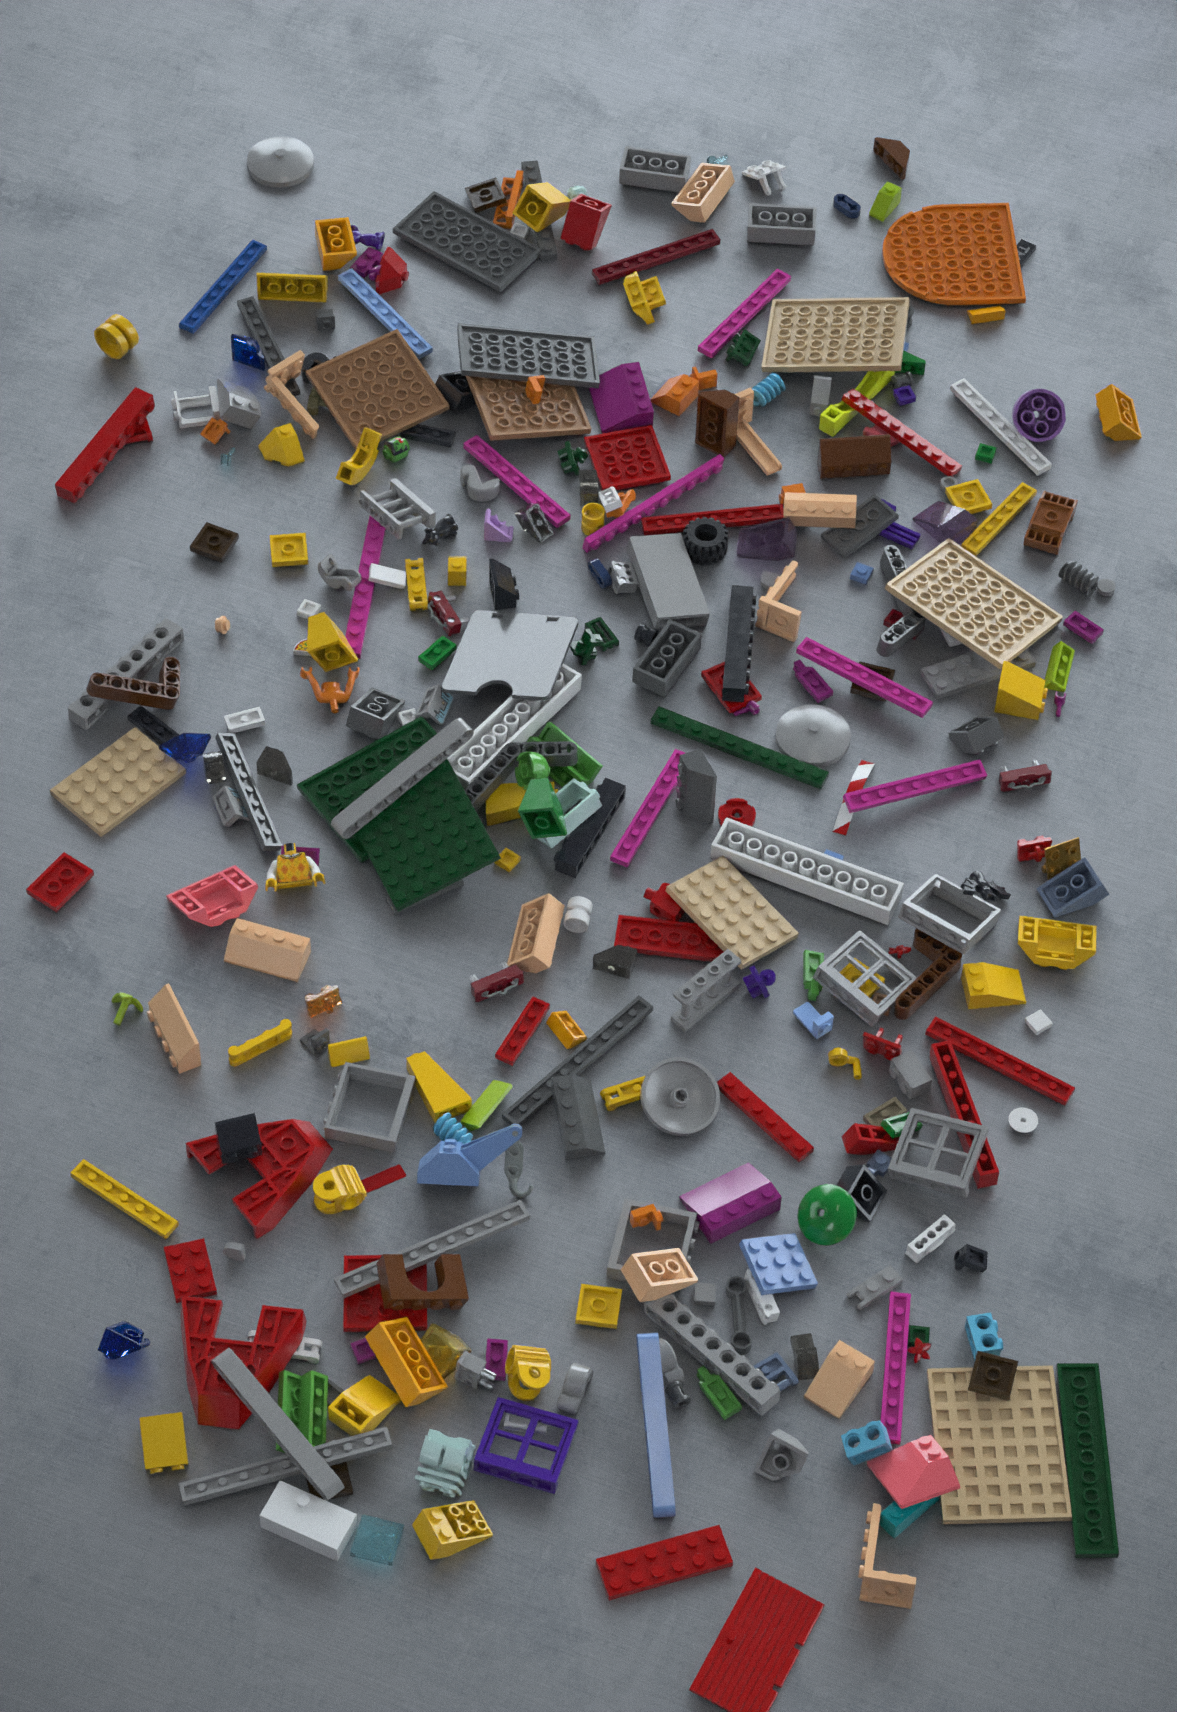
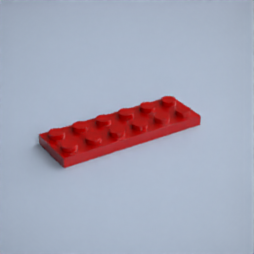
M627 915L618 916L614 951L712 962L724 952L696 923Z
M720 1525L600 1557L596 1559V1565L608 1600L610 1601L733 1566V1560Z

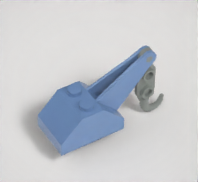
M512 1124L465 1144L457 1142L455 1139L440 1141L420 1159L417 1183L479 1186L480 1171L505 1151L504 1171L511 1193L518 1198L529 1196L533 1191V1185H530L529 1189L525 1192L517 1189V1182L523 1172L524 1147L519 1142V1139L522 1137V1127L519 1124Z

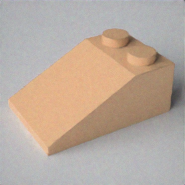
M679 1248L631 1254L621 1268L624 1277L639 1302L660 1299L698 1282V1278Z
M839 1340L828 1354L806 1391L804 1398L840 1419L872 1376L875 1361Z

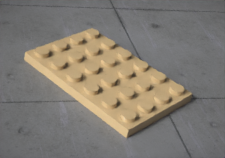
M134 727L50 789V794L102 837L184 776L186 769Z
M724 856L668 885L665 890L723 951L729 949L741 959V964L738 965L741 970L798 937V931Z

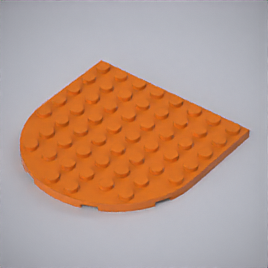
M1009 203L922 207L920 211L914 213L911 211L903 215L888 229L883 241V263L892 280L909 294L925 301L944 305L1018 304L1026 302Z

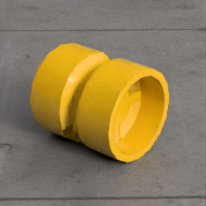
M598 503L586 504L582 508V532L589 536L604 527V507Z

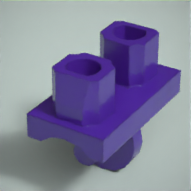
M754 965L749 968L751 973L742 978L753 999L761 994L765 998L769 997L770 994L766 986H770L776 981L774 971L765 969L758 974Z

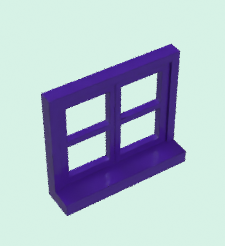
M498 1397L476 1452L473 1471L555 1494L558 1488V1479L579 1425V1420ZM504 1412L530 1419L524 1437L498 1430ZM538 1422L565 1429L558 1447L532 1439ZM495 1435L522 1442L516 1460L489 1452ZM529 1445L556 1452L550 1470L524 1463Z

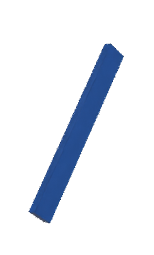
M252 239L180 321L179 328L194 334L267 251V245Z

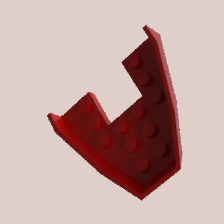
M287 1119L257 1124L262 1145V1155L253 1159L247 1158V1160L263 1179L232 1198V1203L254 1228V1237L256 1239L277 1226L313 1183L333 1150L330 1144L309 1121ZM216 1135L186 1143L187 1157L190 1159L194 1156L209 1175L226 1165L222 1164Z
M181 1296V1332L186 1381L197 1424L240 1429L252 1413L217 1372L211 1360L230 1348L269 1394L279 1378V1372L285 1369L303 1340L307 1323L303 1309L262 1305L253 1342L215 1338L223 1307L222 1300Z

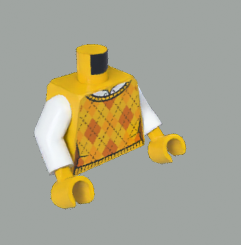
M295 843L284 844L285 854L278 855L277 860L271 863L267 872L265 891H268L269 887H273L274 892H276L277 889L313 885V882L314 886L317 887L318 881H322L325 884V878L311 857L306 856L304 852L296 853Z

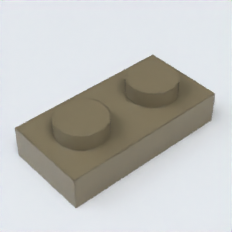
M893 1097L863 1115V1121L867 1125L881 1126L880 1124L884 1119L907 1113V1109L896 1097Z

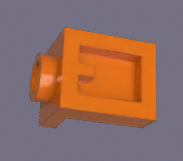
M212 417L200 435L216 445L225 432L229 434L231 431L227 428L228 424L222 419L217 421Z
M654 1204L630 1211V1223L633 1228L643 1227L652 1222L656 1231L661 1229L663 1217L660 1210H656Z

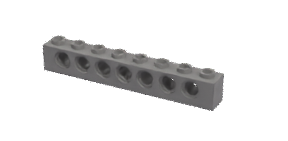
M165 618L149 634H146L137 645H134L125 656H122L113 667H110L105 674L141 680L184 640L183 628ZM85 690L76 701L69 705V720L87 730L117 701L92 697Z
M673 1293L657 1300L644 1302V1313L708 1370L719 1375L724 1383L758 1414L763 1416L780 1401L778 1385L773 1381L770 1382L760 1369H755L745 1356L739 1355L730 1343L724 1342L715 1330L708 1328L700 1317L693 1315L685 1304L677 1301Z

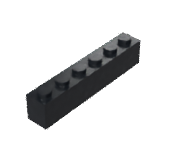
M606 777L602 784H598L596 791L600 795L599 800L602 806L574 829L568 838L564 839L562 849L556 852L553 859L556 871L573 878L578 876L625 799L626 785Z

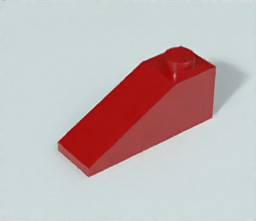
M854 1123L841 1136L846 1153L856 1155L874 1154L877 1150L881 1152L895 1150L900 1138L892 1139L881 1126Z

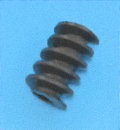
M1073 560L1071 563H1065L1060 569L1058 576L1063 578L1065 582H1069L1075 589L1080 590L1082 594H1086L1087 597L1091 596L1096 590L1099 576H1095L1092 579L1093 572L1087 574V568L1081 571L1082 565L1076 566V560Z

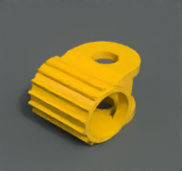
M353 1165L333 1167L329 1171L319 1174L313 1181L314 1204L324 1214H336L344 1210L354 1209L367 1197L365 1188ZM325 1201H328V1202H329V1201H335V1202H334V1203H326Z
M512 1345V1348H510L505 1363V1372L508 1374L509 1389L516 1398L522 1401H531L549 1383L551 1358L546 1348ZM521 1381L523 1385L528 1387L529 1389L525 1390L521 1388L519 1382Z

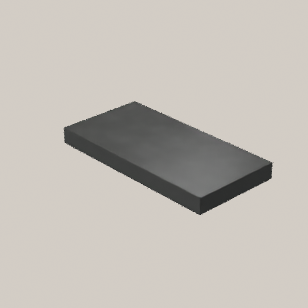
M874 494L856 507L855 528L830 527L821 534V538L846 559L899 519V515Z

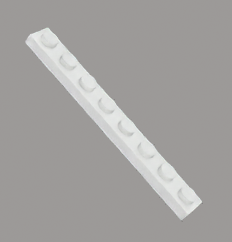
M965 378L950 385V391L1037 476L1051 469L1052 463L1022 436Z

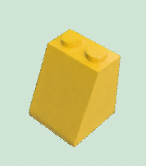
M548 182L529 184L526 186L512 214L536 232H540L566 214L571 200Z
M325 612L308 617L307 652L325 672L358 661L343 632Z
M1003 661L994 712L1038 720L1039 713L1044 712L1045 702H1042V699H1046L1048 688H1044L1046 680L1008 661Z
M182 1412L140 1417L145 1470H150V1474L161 1473L163 1468L171 1467L172 1471L185 1469L184 1465H188Z

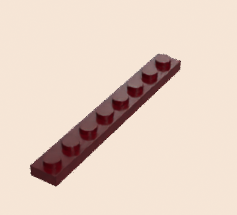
M713 229L594 268L592 269V275L597 283L601 285L630 275L635 271L640 272L720 245L721 239Z

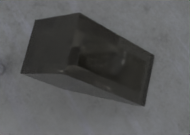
M538 503L527 504L514 513L522 529L537 542L541 543L554 534Z
M266 746L256 762L257 774L291 786L293 784L292 770L284 753L276 748Z
M616 945L594 954L592 969L630 979L637 961V949Z

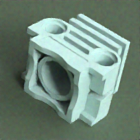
M429 1429L419 1458L424 1468L418 1466L417 1469L422 1476L416 1475L415 1480L423 1490L434 1492L437 1489L443 1492L444 1496L454 1498L455 1495L461 1496L462 1491L458 1487L464 1488V1483L461 1479L467 1480L476 1446L469 1439L461 1437L452 1438L442 1434L440 1431Z

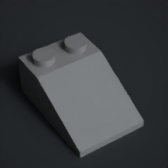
M218 378L220 419L252 429L261 417L260 402L249 388Z

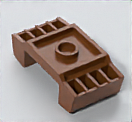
M1043 491L1030 520L1023 545L1058 555L1068 524L1073 520L1078 500Z

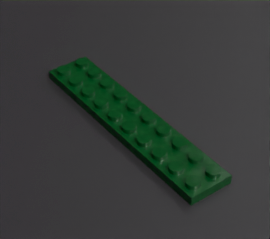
M1057 1363L1056 1374L1072 1513L1071 1524L1075 1558H1118L1119 1548L1099 1363Z

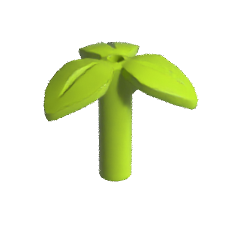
M119 992L112 997V1003L122 1002L113 1021L115 1025H121L129 1005H134L141 1013L143 1012L141 1003L129 994Z

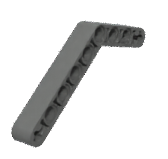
M885 546L880 559V565L889 582L906 570L907 566L900 550L896 546ZM895 597V600L904 617L881 634L876 651L883 657L891 656L921 632L926 621L924 616L897 597Z
M570 741L507 743L465 788V792L475 811L515 770V767H518L519 761L516 760L520 753L528 751L539 753L546 759L549 767L573 766L578 761L577 745Z

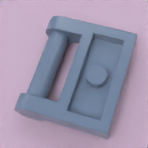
M778 1352L753 1366L755 1369H760L770 1382L784 1374L786 1379L777 1383L780 1391L790 1385L795 1386L799 1383L797 1376Z

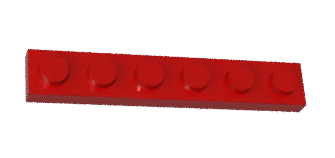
M731 1072L717 1081L719 1091L797 1162H801L814 1151V1147Z

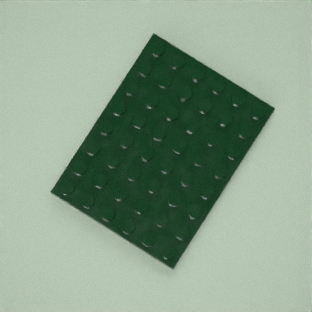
M420 716L297 784L299 792L361 863L370 858L358 834L355 833L351 837L344 839L331 826L333 818L344 810L336 791L419 749L433 738L437 732Z
M415 751L336 791L344 809ZM448 759L444 760L356 832L397 912L501 859Z

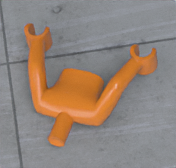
M301 667L300 676L303 679L309 680L319 703H330L331 712L335 714L339 712L337 703H347L360 668L357 667L356 671H352L351 667H349L347 673L349 678L344 692L341 690L338 682L322 683L320 689L317 680L312 674V667H309V671H305Z

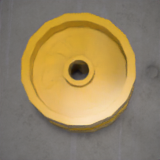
M119 314L111 315L105 323H102L94 331V337L100 349L113 359H121L128 350L134 348L139 342V336L134 326L128 319Z

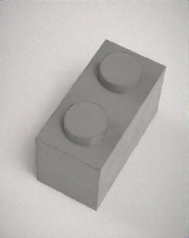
M912 1050L891 1059L889 1073L893 1079L897 1080L901 1091L907 1094L910 1100L931 1091L932 1078Z

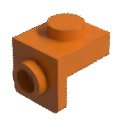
M696 366L692 367L690 377L699 381V390L717 386L718 374L715 369L699 373Z
M544 375L528 377L525 391L532 404H539L545 382Z

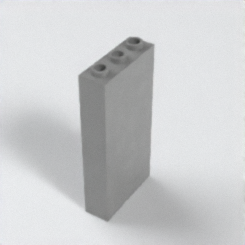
M681 533L629 537L626 550L634 568L653 627L658 630L663 629L669 620L685 627L706 626L710 612Z

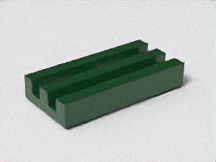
M601 616L585 623V629H590L592 634H600L604 642L599 647L603 652L607 648H613V645H619V640ZM602 629L605 631V633L608 635L611 641L608 640Z

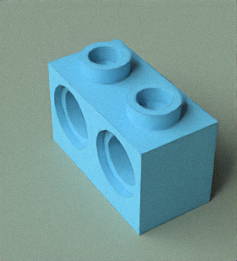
M991 1312L967 1316L965 1330L974 1361L977 1351L1000 1356L1001 1350H1003L1002 1338H998V1324L996 1320H993Z
M880 1420L869 1422L864 1427L851 1429L846 1434L841 1435L847 1458L853 1465L860 1464L893 1450L887 1429ZM880 1434L876 1440H873L876 1435ZM860 1442L857 1447L853 1448L856 1443Z

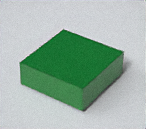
M980 443L975 460L992 464L997 447Z

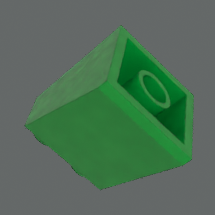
M549 779L530 780L518 812L531 838L566 836L567 828L562 806Z

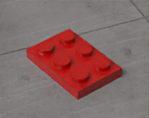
M725 662L701 671V677L729 714L746 707L750 701L758 702L762 698L760 692L749 680V682H746V684H749L748 695H744V702L722 701Z
M63 852L26 889V892L34 899L57 912L94 876V870Z
M204 1238L164 1247L176 1303L181 1302V1296L203 1298L217 1295Z

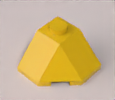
M291 423L274 428L258 445L260 452L267 461H279L281 465L288 467L304 462L298 436Z

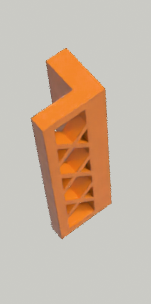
M517 170L515 178L503 177L501 189L505 196L509 194L511 197L506 200L507 203L496 207L493 223L504 229H511L514 225L515 215L512 212L520 199L523 187V171ZM506 183L513 184V187L509 189ZM504 206H507L508 210L504 212L500 209ZM503 217L506 219V223L497 222V220Z

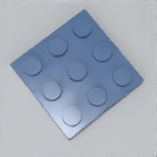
M795 1233L742 1239L739 1243L761 1295L814 1289L818 1285Z

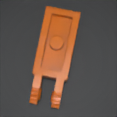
M634 489L628 490L626 494L623 491L618 493L623 506L606 513L607 518L613 516L618 518L624 514L629 504L636 499Z

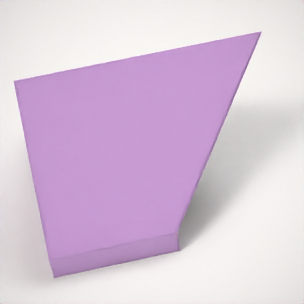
M488 508L485 513L484 540L511 542L514 527L506 526V521H499L497 514L494 516L490 515L491 510Z

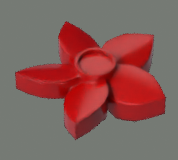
M899 945L895 948L889 947L890 951L888 953H897V957L900 959L901 955L911 951V947H904V945Z
M916 1338L915 1347L907 1349L908 1352L915 1354V1363L919 1362L921 1358L930 1360V1355L926 1351L931 1348V1343L923 1344L920 1339Z

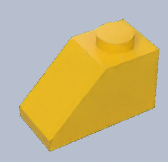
M449 556L448 586H466L467 556Z

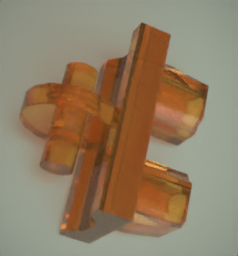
M326 985L322 987L320 993L316 995L309 993L304 996L307 1011L311 1018L325 1011L331 1014L333 1013V1007L342 1003L337 985L332 987Z

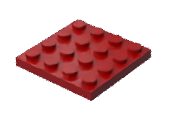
M652 425L584 437V444L601 491L612 486L615 490L671 480L670 471Z
M344 1255V1274L379 1260L382 1255ZM427 1264L406 1272L407 1278L413 1286L422 1291H427ZM380 1283L344 1298V1332H370L380 1322L405 1317L409 1319L415 1331H427V1308L421 1310L402 1309L398 1311L384 1309Z

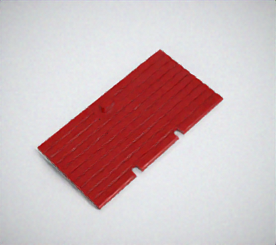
M755 1567L689 1691L728 1712H769L778 1695V1692L772 1689L773 1686L781 1688L800 1653V1650L794 1647L795 1644L804 1646L825 1604Z

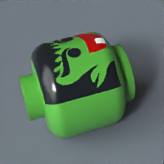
M396 436L384 443L382 453L386 459L395 463L408 456L410 446L405 438Z

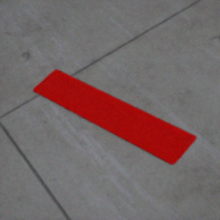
M398 1164L362 1179L361 1182L366 1193L406 1177V1173L401 1165Z

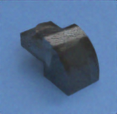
M579 470L580 506H585L588 503H598L597 470Z
M222 751L202 753L207 783L226 782Z
M812 1334L791 1336L790 1342L798 1381L815 1378L819 1371V1362Z

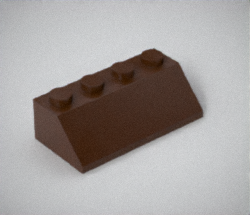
M725 389L705 391L698 394L696 444L717 455L721 454L723 458L736 446L740 397Z
M890 434L819 439L817 465L820 479L890 474L892 463Z

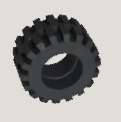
M703 517V519L696 518L695 521L691 520L685 526L683 541L690 560H693V563L696 564L698 562L700 565H712L713 562L718 563L719 560L724 558V555L727 553L728 530L724 524H721V521H715L711 517L710 519Z

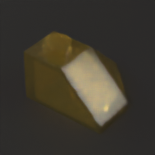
M434 1323L429 1326L420 1339L443 1379L456 1370V1364L465 1350L468 1353L472 1352V1349L459 1336Z

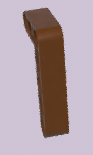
M166 657L159 672V683L95 672L89 679L86 692L92 697L171 710L175 707L180 696V662L175 657Z
M917 928L914 932L913 946L932 960L933 963L896 998L894 1015L900 1020L910 1018L959 971L961 966L962 953Z

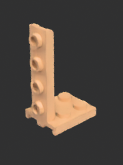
M299 350L268 369L269 376L266 377L267 385L264 386V389L267 393L270 392L274 397H277L282 407L290 412L293 420L302 426L305 434L314 439L317 437L319 425L285 387L288 380L295 379L301 374L305 354Z
M750 387L736 393L735 395L740 397L736 439L766 476L782 470L780 461L748 424L752 421L754 391Z
M792 560L789 566H785L782 575L776 578L773 587H769L766 596L762 595L759 599L758 618L755 623L756 627L792 642H795L798 638L802 612L778 601L796 578L794 571L798 567V562Z
M873 1503L872 1511L867 1512L866 1524H870V1528L865 1529L863 1542H867V1547H862L861 1560H865V1563L860 1565L858 1578H862L859 1601L911 1609L916 1577L873 1570L881 1514V1505Z

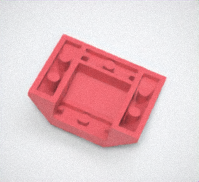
M234 865L166 895V897L189 919L213 927L219 926L229 919L237 918L240 914L246 912L258 889V885Z
M932 1435L923 1436L867 1461V1466L901 1509L960 1489V1484L949 1456Z

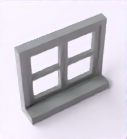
M860 930L821 963L813 976L818 983L871 1027L878 1022L881 1015L895 1004L896 998L917 978ZM858 945L862 946L878 960L868 970L849 955ZM844 958L863 973L854 983H851L834 969ZM883 966H886L903 981L893 991L874 976ZM868 979L888 994L879 1004H876L858 989Z
M911 1108L888 1167L889 1177L893 1180L967 1198L969 1194L968 1185L989 1129L987 1126ZM918 1122L942 1128L936 1145L912 1139ZM950 1130L975 1136L969 1153L944 1147ZM909 1144L934 1150L927 1168L903 1162ZM942 1152L966 1158L960 1176L935 1170Z

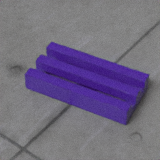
M895 522L880 532L881 536L911 550L921 535Z

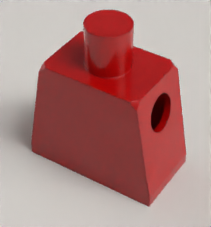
M662 883L657 891L649 887L645 890L643 897L651 901L650 912L661 920L680 921L685 911L665 891L667 886L670 885L669 883Z

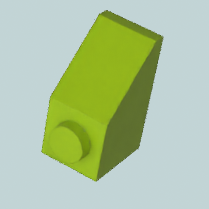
M887 181L879 190L869 216L884 222L899 205L902 188Z

